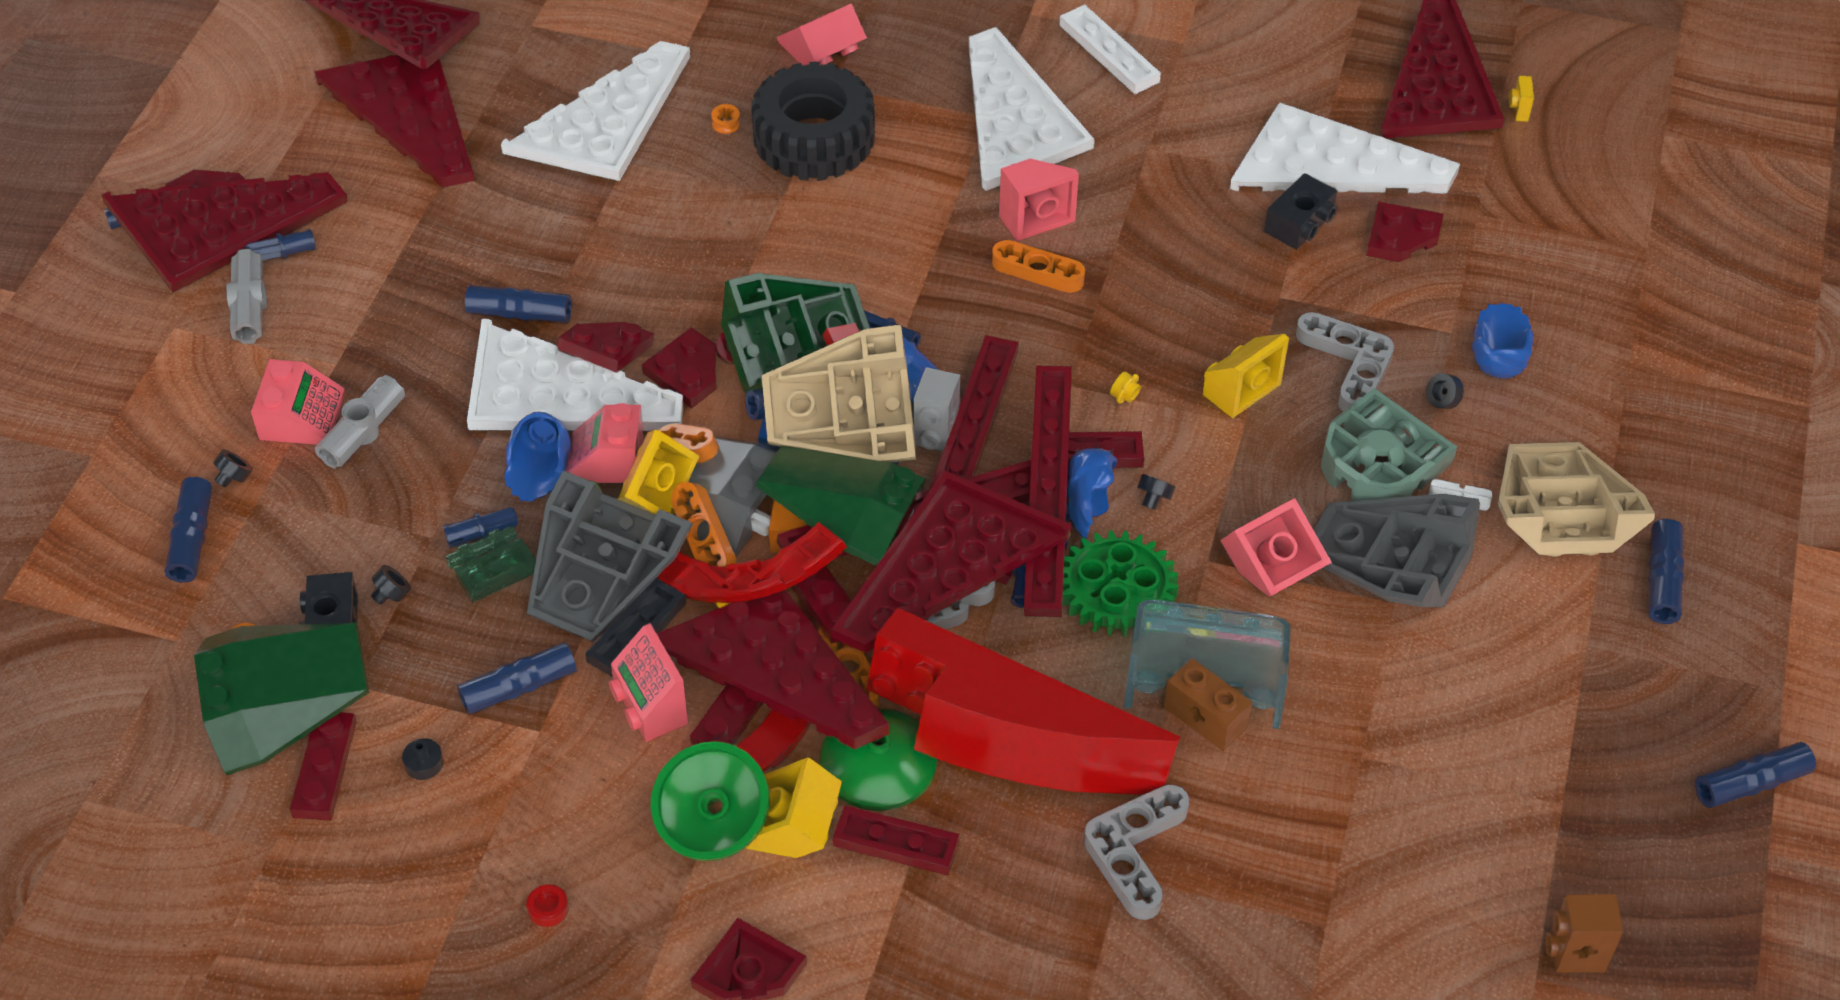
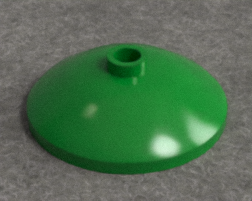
M877 708L889 723V735L857 749L839 742L836 737L826 736L821 747L820 766L842 781L838 798L860 809L885 811L900 808L913 802L928 789L936 773L937 758L914 750L920 723L918 720L900 711ZM874 743H884L881 746L874 745Z
M703 742L689 746L677 753L664 765L658 774L651 793V815L660 837L680 855L698 861L722 860L745 849L762 830L770 805L769 786L761 767L744 750L723 742ZM715 802H722L721 811L715 814L711 813V806Z

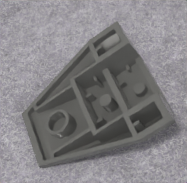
M715 437L719 445L718 453L706 462L696 463L688 482L702 485L707 490L737 558L752 536L751 516L767 495L756 487L757 480L781 447L763 442ZM690 499L686 502L688 506H691ZM706 520L700 523L697 530L701 541L709 534V524Z
M563 470L546 502L527 614L594 643L677 557L693 524L658 509L655 515L603 494L594 482Z
M1433 494L1329 503L1314 528L1316 536L1332 562L1323 567V569L1387 601L1419 607H1445L1473 555L1480 508L1479 499L1450 494Z

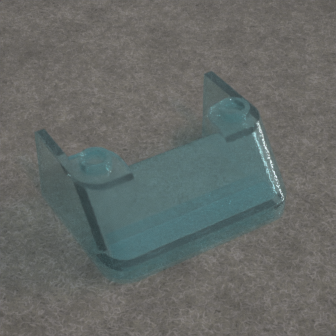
M1163 600L1142 601L1137 608L1124 708H1132L1134 689L1144 693H1153L1162 689L1166 685L1167 677L1171 678L1193 658L1230 686L1243 688V695L1252 701L1253 707L1258 709L1273 708L1272 728L1280 729L1289 674L1290 624L1285 619L1273 615Z

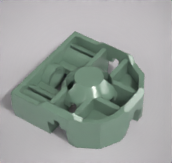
M1373 388L1331 421L1324 446L1321 469L1328 484L1333 488L1347 480L1346 485L1352 489L1351 501L1408 497L1413 494L1416 488L1424 489L1433 479H1436L1449 468L1455 458L1457 446ZM1403 428L1409 432L1411 438L1405 433ZM1376 456H1388L1389 462H1376L1375 458ZM1356 465H1365L1364 472L1359 473L1356 471Z

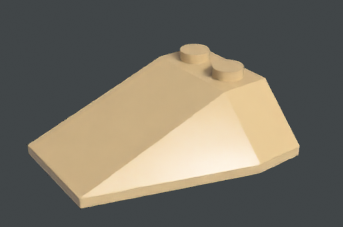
M901 325L864 329L762 375L768 444L889 463L916 460L910 387Z
M1580 442L1509 444L1498 506L1506 524L1539 555L1557 557L1562 554L1592 556L1599 553H1613L1654 520L1655 512L1646 496Z

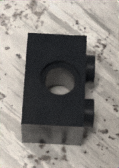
M1303 173L1267 208L1264 233L1297 250L1306 240L1311 241L1325 222L1329 223L1333 219L1338 208L1335 204L1338 190Z
M343 572L306 576V591L300 592V608L302 614H305V621H300L299 624L356 623L358 626V592L353 573Z

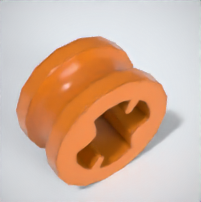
M721 104L712 110V127L715 131L729 134L739 129L740 112L737 107L731 104Z

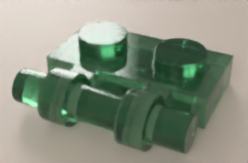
M509 526L501 531L496 528L487 532V537L470 545L467 542L456 547L457 551L444 556L449 569L454 568L457 580L472 603L534 574L536 559L522 538L518 539L513 526Z

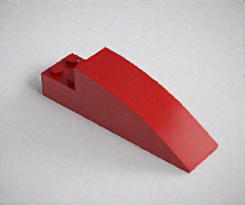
M900 608L896 609L876 635L866 690L921 715L914 750L989 776L1070 792L1145 795L1162 786H1166L1181 736Z

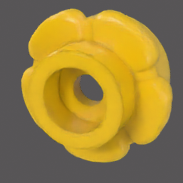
M1124 371L1115 380L1111 387L1110 395L1116 398L1118 404H1122L1124 401L1128 403L1134 401L1141 390V385L1137 383L1139 376L1137 374L1132 376Z

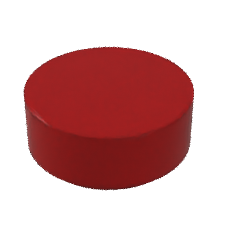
M544 884L538 886L527 897L526 907L529 918L538 926H555L562 922L568 914L569 906L566 893L556 885Z

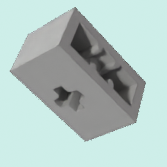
M925 368L914 396L916 446L929 450H944L959 411L960 374Z

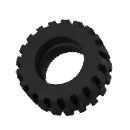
M810 62V65L792 64L789 69L782 68L777 70L774 77L771 75L767 77L754 94V100L751 105L754 146L757 148L760 158L766 161V164L775 171L780 169L783 175L790 178L793 175L798 176L799 180L809 181V178H817L818 181L827 180L828 176L834 175L836 178L844 175L847 169L852 171L860 165V161L863 162L870 154V149L875 141V102L873 101V94L866 86V83L858 75L854 77L852 71L846 68L838 69L837 65L827 63V65H819V62ZM810 118H820L829 120L827 122L817 124H807L798 122L800 120Z

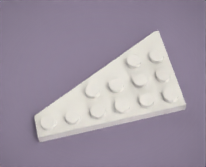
M996 27L969 37L982 188L985 191L1000 186L1001 168L1030 158L1055 164L1094 148V138Z
M659 41L651 46L647 52L632 58L633 63L620 72L615 69L596 81L593 86L586 87L580 91L579 98L566 106L561 103L542 115L539 120L524 127L525 132L513 140L504 139L501 143L502 153L620 181L688 62L690 48Z
M1279 103L1232 177L1230 189L1239 191V186H1262V191H1286L1303 173H1306L1338 190L1337 192L1353 190L1357 192L1385 193L1386 188H1407L1408 193H1420L1423 191L1447 193L1458 174L1460 164Z
M482 319L467 417L469 430H513L526 415L539 411L548 413L560 420L567 430H576L604 405L619 403L641 405L643 431L659 430L668 424H682L683 395L669 389H660L656 384L645 381L644 384L625 377V372L623 371L613 372L581 358L560 352L557 349L558 346L536 337H528L521 331L513 328L509 332L492 325L490 319Z

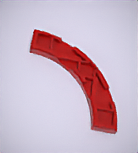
M818 522L810 531L797 541L781 549L773 558L761 562L756 559L743 563L729 564L727 567L711 566L708 562L693 559L679 552L677 557L659 574L657 579L685 594L686 598L709 603L749 601L769 596L800 583L833 561L847 546L842 539Z
M772 710L751 735L735 746L747 752L758 763L762 771L765 772L770 767L775 768L794 750L806 734L811 723L800 717H796L793 720Z

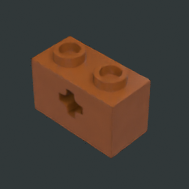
M1191 658L1167 681L1164 708L1224 751L1248 728L1252 701Z
M1566 894L1560 911H1555L1553 929L1551 932L1546 933L1545 939L1546 952L1548 957H1553L1556 973H1606L1623 934L1616 894Z

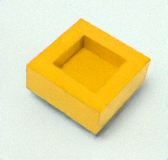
M1519 76L1516 89L1511 88L1509 107L1514 108L1515 121L1528 122L1534 100L1532 76Z

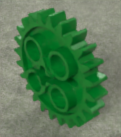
M1109 530L1107 539H1103L1096 532L1094 533L1092 543L1085 538H1081L1080 548L1071 546L1069 556H1064L1062 605H1069V616L1080 614L1079 625L1082 626L1089 621L1092 622V632H1097L1101 626L1106 627L1107 636H1111L1114 629H1120L1123 637H1127L1128 628L1132 627L1140 635L1142 634L1144 623L1154 629L1156 627V619L1165 621L1167 610H1173L1175 598H1177L1178 573L1173 572L1175 562L1173 560L1166 561L1167 551L1160 550L1155 552V541L1149 542L1147 545L1142 544L1143 535L1141 534L1134 540H1130L1128 531H1124L1121 538H1116L1114 532Z

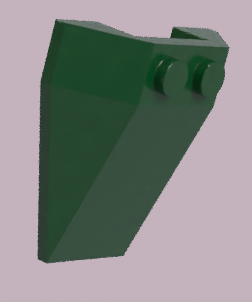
M755 273L725 282L721 326L743 391L746 394L749 390L763 388V374L826 347L827 344L822 334L827 328L856 323L859 331L870 329L855 284Z
M781 446L757 480L756 487L812 528L820 522L843 540L847 546L844 549L845 552L877 566L892 545L898 527L916 496L924 490L925 478L915 474L907 467H900L889 462Z
M356 623L240 626L206 637L194 654L203 724L223 771L227 775L267 762L370 693L360 635Z

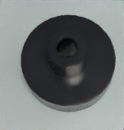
M1439 373L1434 375L1426 387V397L1429 403L1441 409L1455 408L1461 402L1464 394L1461 380L1451 374Z
M222 449L213 461L214 465L220 470L214 480L223 487H227L232 479L244 482L253 470L243 458L226 449Z
M1142 474L1137 488L1147 492L1142 505L1156 510L1160 497L1171 500L1176 486Z
M382 565L372 576V581L377 589L371 594V597L381 605L388 598L400 602L411 590L408 581L390 566Z
M422 738L414 740L405 747L402 753V761L406 773L417 780H426L436 776L444 764L440 746L431 739Z

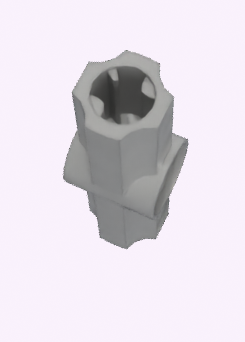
M251 249L238 250V253L231 257V282L227 283L226 286L227 301L231 312L230 332L233 340H238L242 344H252L259 337H262V310L267 309V297L263 282L261 254H257Z
M384 375L379 377L360 398H354L346 402L342 407V418L315 446L316 455L329 467L334 469L338 466L342 467L361 445L372 443L377 439L379 435L378 426L405 397L404 388L394 378Z

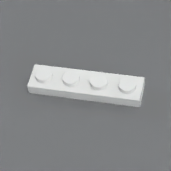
M1086 5L1060 16V26L1134 94L1160 82L1161 73Z

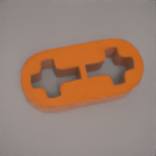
M676 423L665 425L658 430L699 455L697 463H703L712 459L719 451L716 438L708 428Z

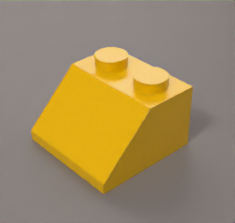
M1286 334L1256 337L1244 346L1236 347L1228 357L1208 367L1204 374L1203 396L1232 419L1281 385L1289 337Z
M655 429L648 432L638 450L630 473L623 483L618 500L655 515L658 509L674 515V509L671 504L672 492L679 483L689 481L700 456L661 431Z
M809 757L765 774L770 792L768 816L758 836L745 849L792 858H799L824 849V845L829 838L828 831L832 816L838 805L837 798L842 781Z

